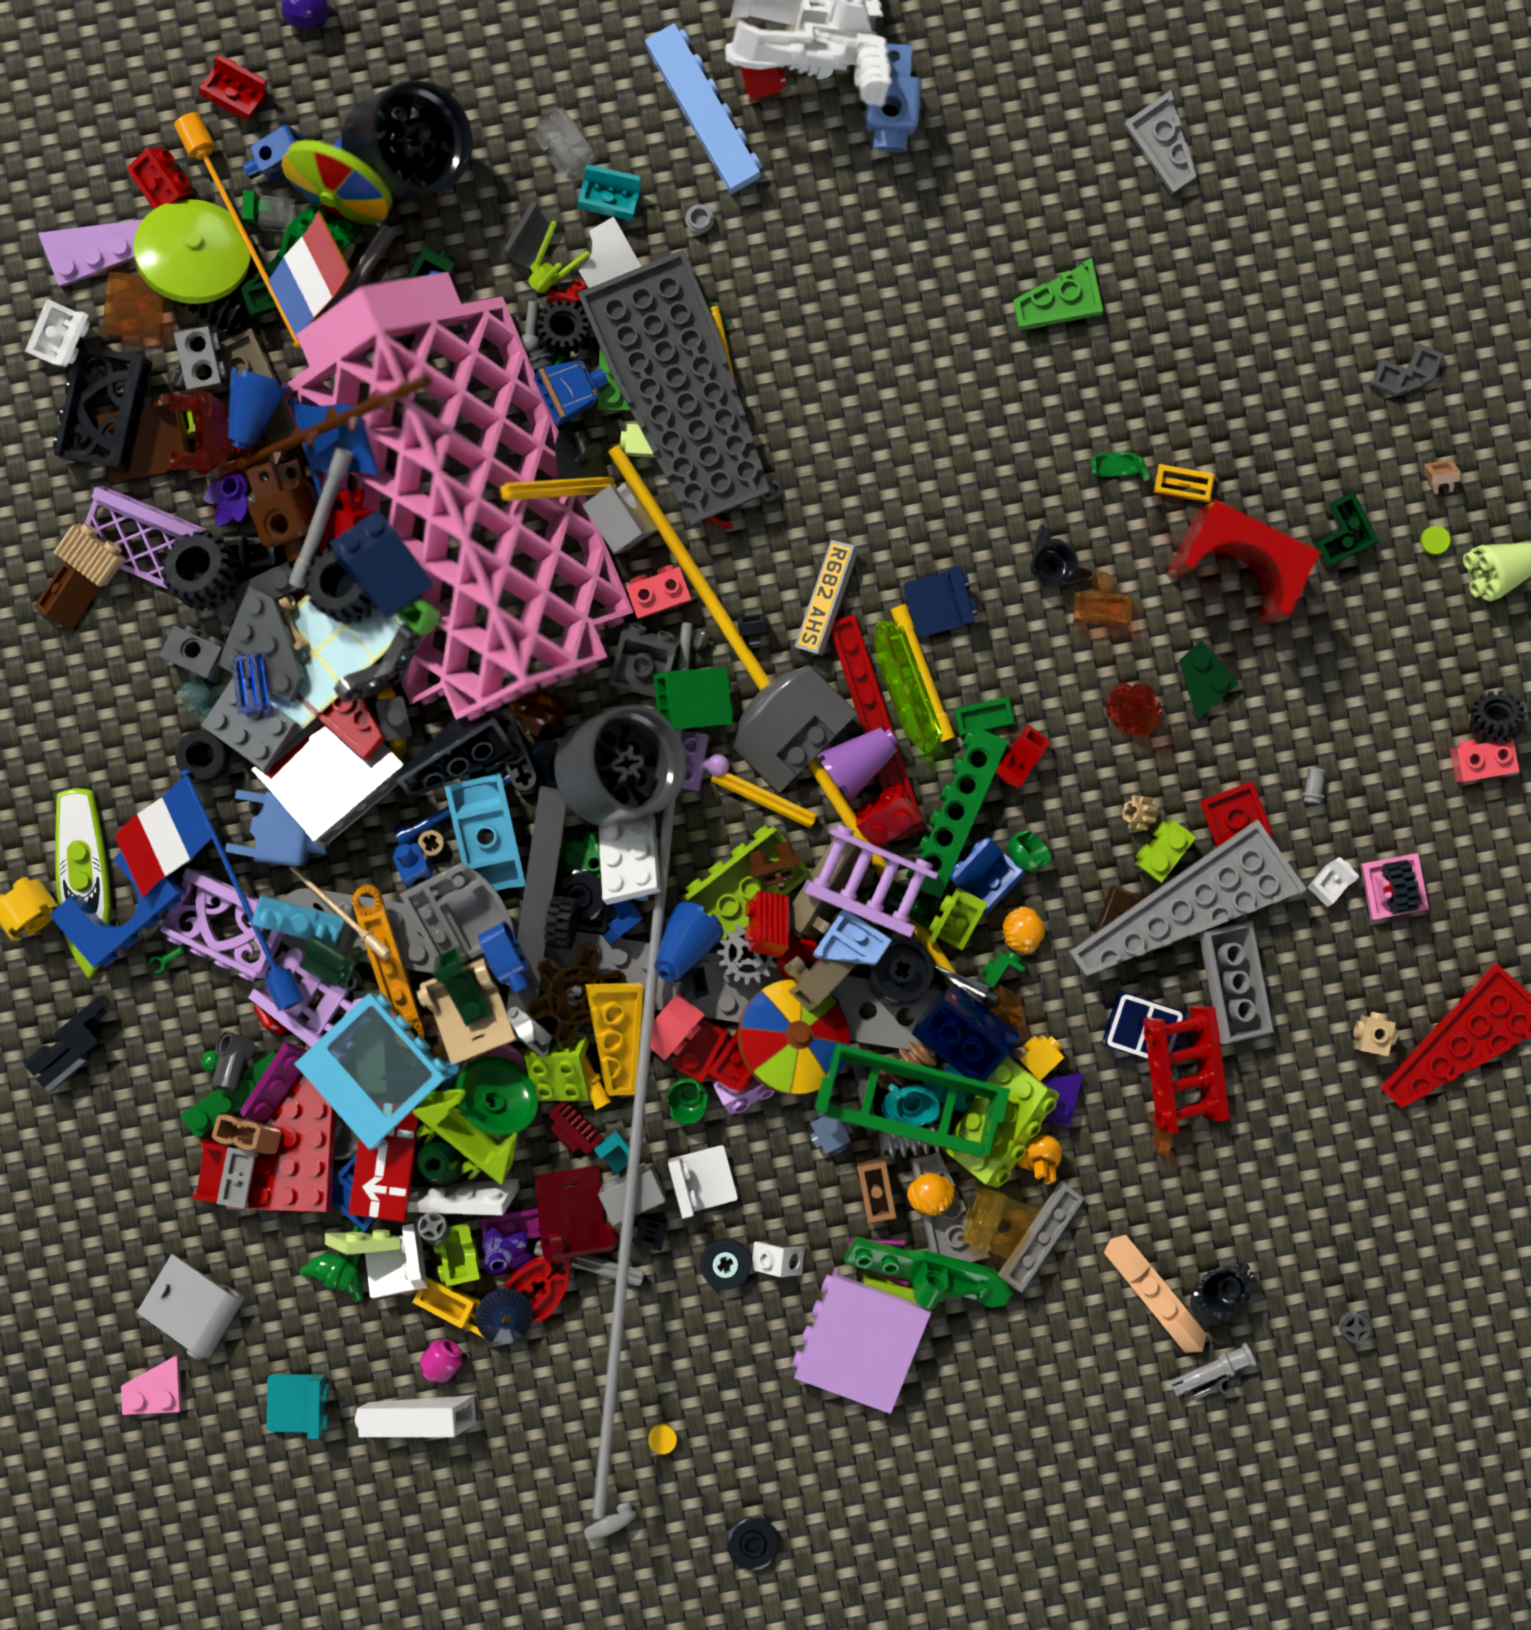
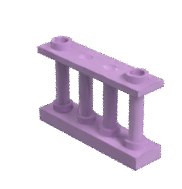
M838 824L837 829L829 827L827 832L836 836V839L819 878L816 877L814 882L807 879L802 890L807 894L911 937L915 926L909 923L910 917L908 915L925 876L937 878L938 873L931 870L933 864L917 858L915 863L854 837V831ZM848 841L862 847V851L846 888L842 889L839 893L830 889L831 883L829 882ZM874 852L889 860L872 900H868L867 904L856 900L858 896L856 891ZM899 864L914 869L915 872L898 911H894L893 915L883 912L884 906L882 903Z

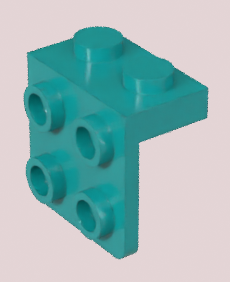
M271 1374L267 1379L266 1427L268 1431L307 1432V1439H319L324 1430L328 1429V1413H325V1402L328 1401L329 1385L325 1384V1375Z

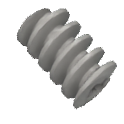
M933 1122L925 1124V1127L923 1125L918 1126L937 1132ZM879 1131L882 1159L886 1150H888L891 1158H895L897 1149L900 1150L903 1157H906L908 1148H911L914 1156H917L919 1147H922L925 1155H929L931 1146L934 1147L937 1154L939 1153L938 1146Z

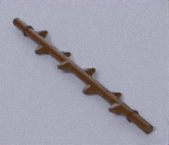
M425 374L410 382H403L399 384V387L379 396L376 391H373L366 402L338 414L335 407L331 406L324 421L303 431L299 426H296L289 437L265 448L262 447L259 441L256 446L252 447L250 455L241 456L237 461L220 468V474L225 478L228 475L249 470L252 466L269 458L272 462L275 461L276 466H278L285 451L303 443L311 447L318 436L344 424L347 425L349 431L354 432L360 417L382 407L385 412H389L395 401L409 398L411 394L432 384L431 378Z

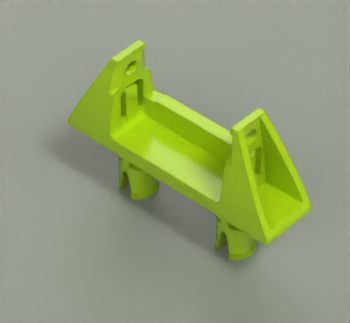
M464 1090L431 1092L414 1108L412 1113L425 1123L416 1131L418 1138L428 1133L429 1135L424 1142L427 1144L439 1134L469 1158L460 1167L462 1174L473 1169L468 1179H474L483 1170L499 1184L503 1183L513 1165L517 1133L514 1132L508 1139L506 1138L499 1142L495 1136L485 1134L473 1127L464 1118L459 1107H456L465 1094Z

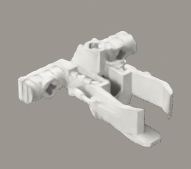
M734 0L730 20L752 16L795 26L794 32L760 30L738 20L733 42L725 46L726 61L733 65L759 70L773 67L783 68L785 65L788 67V70L793 71L795 68L801 74L805 71L806 75L812 76L814 74L816 79L821 80L829 77L834 69L845 71L847 66L856 65L855 85L859 86L860 97L867 104H875L876 106H883L886 103L885 96L889 84H892L891 77H889V58L886 57V54H888V50L885 47L887 44L886 39L877 36V32L874 31L877 17L883 18V13L880 11L882 5L879 0Z

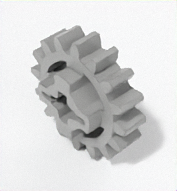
M737 924L735 926L736 933L733 934L727 930L726 935L729 939H720L719 941L724 950L717 951V955L723 956L724 960L720 961L718 965L719 967L726 966L728 968L724 973L725 976L731 973L735 975L733 981L735 983L740 978H744L745 985H749L750 979L754 978V981L758 984L760 983L761 974L767 978L770 976L767 970L768 967L776 968L777 965L772 961V958L776 957L767 955L764 964L760 954L753 953L754 960L747 958L738 963L743 955L742 948L744 947L748 950L749 942L740 938V936L745 935L746 929L742 930L741 926ZM730 945L736 950V958L732 962L729 959ZM742 966H751L756 972L744 973L739 971Z

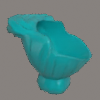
M927 1082L912 1084L902 1089L894 1084L888 1086L890 1093L883 1098L880 1104L881 1111L887 1119L917 1127L929 1124L937 1119L940 1113L939 1100L943 1096L942 1086Z

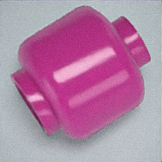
M448 1339L436 1340L431 1343L420 1359L423 1375L431 1382L444 1383L449 1381L462 1364L460 1348Z

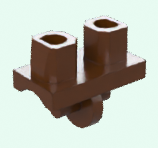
M789 841L775 845L779 858L775 862L768 863L764 849L749 853L752 868L749 869L751 877L754 878L774 871V876L764 878L766 886L778 883L779 890H785L783 881L793 879L794 877L791 870L780 873L779 870L801 863L799 854L795 855V851Z

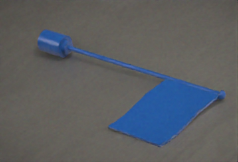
M291 398L288 401V405L292 407L296 424L302 431L324 421L331 406L335 407L338 414L355 407L349 404L313 406L300 404L296 398ZM360 417L354 432L349 431L347 425L344 424L318 436L311 447L303 443L319 499L323 489L317 471L328 473L337 447L353 453L347 473L364 472L379 476L362 417Z

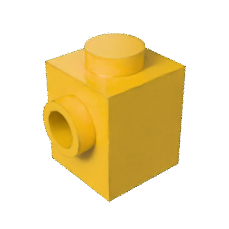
M1043 1035L1039 1038L1033 1036L1023 1046L1025 1051L1018 1057L1021 1063L1038 1080H1041L1064 1058L1060 1053L1063 1047L1052 1036L1048 1039Z

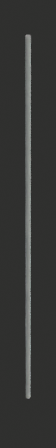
M683 622L681 625L677 671L689 669L692 623ZM676 730L682 740V730ZM676 798L663 809L658 856L661 892L655 893L593 1508V1518L604 1519L658 982V974L654 968V963L662 941Z

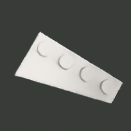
M507 1179L502 1184L495 1180L446 1186H411L408 1212L503 1215L520 1189L519 1179Z

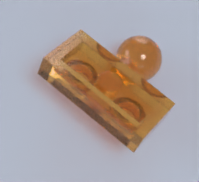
M1098 572L1091 580L1092 589L1096 593H1074L1073 623L1130 626L1132 595L1108 594L1113 588L1114 580L1109 573Z

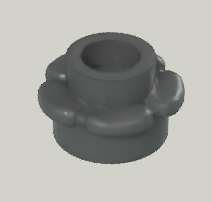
M545 349L529 354V362L534 372L539 368L553 365L551 359L553 354L546 353Z

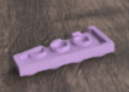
M142 220L38 233L58 286L61 288L135 260L134 238Z

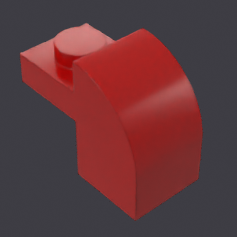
M1027 724L999 762L996 773L1000 775L1003 781L1019 789L1032 767L1045 752L1051 740Z

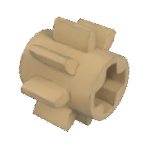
M1132 795V801L1124 804L1122 813L1123 819L1129 822L1128 828L1147 831L1148 825L1156 822L1158 807L1151 804V797Z

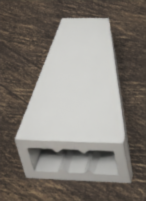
M474 1396L368 1402L357 1408L355 1415V1425L358 1428L359 1437H455L476 1424Z

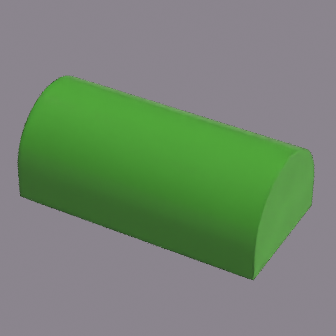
M421 596L395 613L398 618L418 635L431 632L440 620V612Z

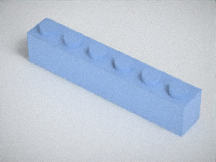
M675 23L647 38L645 40V47L728 192L732 195L760 179L759 169L762 168V165L754 152L751 154L748 152L745 146L748 141L741 128L735 129L731 119L734 117L726 103L721 105L716 95L719 94V90L712 78L707 80L702 70L705 69V66L698 54L693 55L688 47L691 45V42L684 29L679 31Z

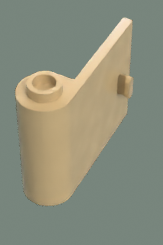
M485 958L470 963L468 966L491 1007L492 1014L469 1026H465L442 982L438 984L435 978L421 983V990L417 991L421 1005L423 1007L427 1006L434 1013L451 1065H456L517 1040L493 972Z

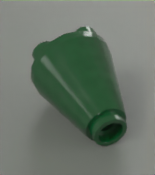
M428 1133L425 1134L415 1155L414 1167L416 1172L424 1181L432 1185L446 1186L455 1183L464 1175L461 1173L460 1167L469 1158L439 1134L430 1143H424L429 1135ZM437 1159L440 1162V1167L433 1168L431 1160Z

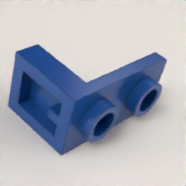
M625 900L610 904L619 916L608 924L610 930L603 936L609 945L644 919L634 902Z

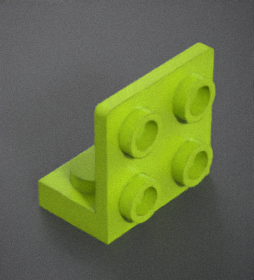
M551 1035L553 1038L549 1042V1052L543 1057L527 1047L524 1058L529 1079L532 1080L537 1091L538 1101L589 1100V1089L582 1063L589 1045L587 1035H575L574 1041L567 1046L559 1045L555 1041L554 1035Z

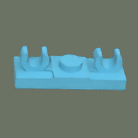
M260 895L251 922L255 926L336 946L344 919L338 915Z

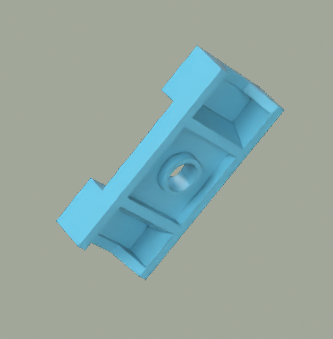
M501 773L445 785L462 863L481 874L496 891L506 888L524 887L526 882ZM483 828L490 829L494 834V839L489 844H482L477 839L478 832Z

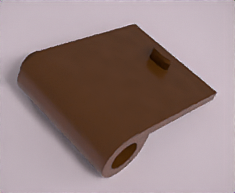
M173 393L157 396L158 401L153 402L152 406L143 407L129 472L107 468L110 483L170 473L195 466L181 398H175ZM119 412L96 415L98 426L106 418L118 415ZM116 424L108 426L103 435H106L108 429L111 434H114ZM103 447L105 458H109L110 451Z

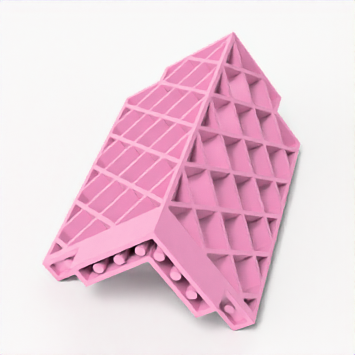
M448 272L360 287L296 334L310 367L288 382V388L283 396L295 427L297 424L292 407L288 405L289 399L296 398L300 404L313 406L333 404L357 406L361 379L371 384L370 394L376 391L379 396L399 387V384L403 382L407 383L427 374L430 376L432 384L424 388V390L443 402L438 419H436L413 403L412 400L415 393L411 394L409 398L400 399L399 401L405 404L402 430L391 424L393 406L389 412H385L382 407L362 416L379 476L364 472H350L359 478L357 487L365 489L362 507L376 511L380 508L382 493L392 498L389 523L396 530L433 583L434 587L421 595V597L440 612V620L437 626L448 632L445 654L433 647L435 628L431 632L424 634L405 675L400 681L409 704L421 702L425 706L439 700L437 695L439 697L446 695L456 720L467 716L470 721L485 715L483 709L488 712L501 707V700L503 703L520 697L519 691L520 694H524L536 689L537 683H540L541 687H545L557 682L558 676H561L562 680H566L578 675L577 670L581 669L584 674L598 668L597 662L607 658L598 632L605 629L604 625L608 624L609 629L625 623L624 617L634 612L604 539L582 506L587 502L586 496L508 501L505 513L481 498L486 480L499 489L506 483L534 481L537 468L550 475L553 480H561L555 459V442L558 428L555 426L534 381L535 373L503 296L461 304ZM463 323L468 325L463 341L444 328ZM415 334L410 352L391 339V337ZM482 337L498 347L504 361L502 368L478 352ZM376 345L374 363L365 359L362 354ZM430 347L455 363L451 379L425 363ZM336 373L334 390L325 386L323 382ZM470 375L495 391L490 407L466 391ZM510 402L525 412L531 426L529 434L505 418ZM458 413L482 429L478 446L453 430ZM498 441L522 456L517 473L493 457ZM388 446L399 452L396 477L385 471ZM445 453L470 468L465 486L441 471ZM422 466L434 474L430 497L419 491ZM317 471L322 489H324L328 473ZM346 473L345 478L342 480L337 495H340L342 490L349 491L347 487L348 473ZM526 507L549 522L544 539L521 524ZM415 513L427 519L424 543L412 536ZM474 520L498 535L493 554L469 539ZM565 533L579 542L584 554L582 564L561 551ZM450 534L462 541L459 564L446 557ZM514 547L537 561L532 580L509 565ZM554 573L576 587L571 605L549 591ZM443 580L455 587L452 609L439 602ZM502 587L525 601L520 621L498 608L497 604ZM592 599L604 605L608 615L596 619L589 618L588 614ZM477 601L490 609L487 632L474 624ZM542 613L565 627L560 646L537 633ZM470 647L483 654L479 676L467 669ZM578 650L582 657V660L579 661L577 660ZM530 655L553 668L527 677L525 674ZM506 669L516 675L519 681L502 689L504 671ZM429 670L441 677L440 683L433 687H430L428 683Z

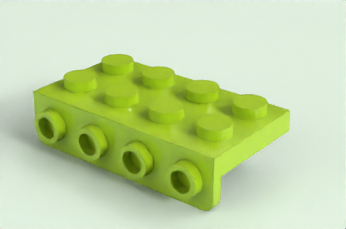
M765 824L753 834L755 840L748 846L744 842L730 852L733 858L725 864L720 860L708 869V872L711 874L704 881H701L698 877L685 888L688 891L684 896L687 901L703 906L705 908L703 910L704 913L710 917L714 914L719 919L724 931L721 938L723 940L729 939L726 935L727 930L734 934L736 933L735 926L737 924L743 930L747 923H749V917L745 916V906L747 901L751 900L757 891L761 890L762 892L766 891L767 893L772 892L773 894L777 893L778 895L786 896L811 875V872L802 861L799 864L780 869V873L791 870L794 877L793 879L783 881L785 890L782 891L779 890L778 883L766 886L764 878L774 876V871L754 878L751 877L749 869L752 868L749 853L764 849L768 863L779 860L775 845L786 842V840L774 825L768 828Z
M1005 1055L1001 1057L986 1083L1010 1089L1003 1123L997 1122L990 1155L980 1158L943 1148L946 1153L985 1185L1000 1187L1009 1179L1010 1171L1016 1162L1024 1156L1026 1152L1025 1147L1032 1137L1039 1133L1042 1122L1047 1114L1054 1110L1060 1095L1056 1090L1047 1087L1013 1059ZM976 1096L952 1133V1136L980 1143L990 1099Z

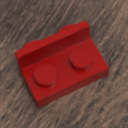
M148 147L126 168L153 209L195 194L190 186L189 179L185 174L181 173L174 162L173 155L164 147Z
M704 1018L697 1023L701 1028L693 1038L689 1040L686 1037L687 1045L676 1056L672 1064L673 1068L697 1079L696 1081L702 1083L704 1078L710 1080L711 1076L707 1074V1071L712 1066L717 1053H721L730 1041V1039L726 1038L728 1030Z

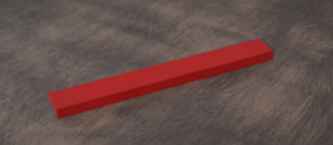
M855 614L835 620L830 633L855 709L858 712L857 716L863 734L881 727L884 732L890 729L894 735ZM896 744L897 752L877 773L882 792L888 787H895L901 783L905 787L906 797L918 809L898 745ZM923 821L898 835L897 838L900 839L924 831Z

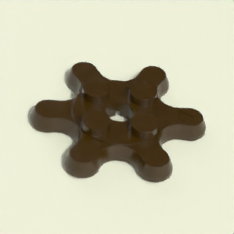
M591 943L582 944L577 950L575 960L568 966H560L551 957L542 958L538 962L537 970L539 975L547 981V989L542 996L529 1000L526 1005V1013L534 1020L541 1019L544 1016L555 1017L557 1027L554 1038L562 1046H567L574 1041L576 1030L581 1024L586 1022L592 1023L585 984L626 983V976L621 970H611L603 974L596 970L595 963L598 957V949ZM573 986L580 987V996L575 1000H570L568 996Z

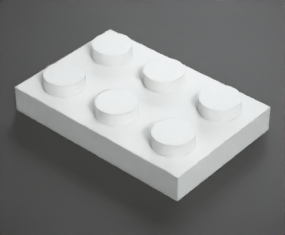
M649 814L617 825H598L603 901L608 905L661 892L656 819L654 815Z

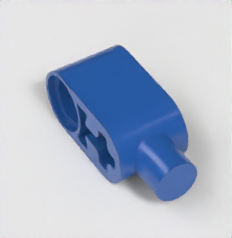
M503 921L479 934V943L496 978L502 984L508 981L513 994L527 989L529 984L523 973L529 970V965L511 927Z

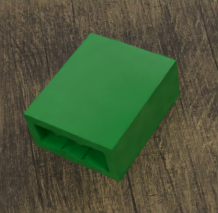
M727 667L667 671L653 674L657 712L666 718L675 730L733 724V706L730 702V678L727 674Z

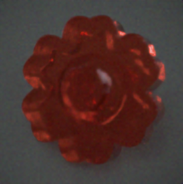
M1122 682L1120 685L1113 687L1109 693V698L1104 703L1107 716L1115 719V726L1127 734L1136 732L1141 736H1145L1147 733L1153 732L1163 713L1160 702L1155 700V691L1147 684H1134L1131 687L1128 683Z

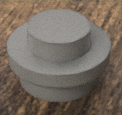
M702 204L692 206L686 213V225L694 233L701 234L707 232L714 223L711 209Z

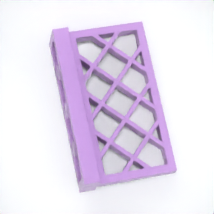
M106 486L94 488L91 497L94 499L85 521L90 526L94 523L100 539L104 542L107 539L102 529L115 524L122 539L114 543L116 545L124 543L130 556L129 559L122 563L119 569L162 587H165L163 583L165 579L161 577V570L165 568L161 567L155 551L166 546L172 549L174 547L172 543L176 539L178 541L182 540V536L187 533L192 536L194 531H200L202 534L208 532V529ZM99 506L109 509L114 521L101 526L96 516ZM117 513H119V514H121V515H124V516L121 517V518H118ZM131 518L136 521L140 532L127 537L121 521ZM143 524H145V525H147V526H150V527L147 528V529H145L144 526H143ZM157 529L162 532L166 543L153 548L147 532ZM142 535L148 551L135 556L128 540ZM169 535L176 537V539L171 540ZM150 554L156 569L147 573L141 570L137 559ZM132 561L134 567L131 566V565H128V564H126V563ZM158 572L160 578L157 577V576H154V575H152V574Z

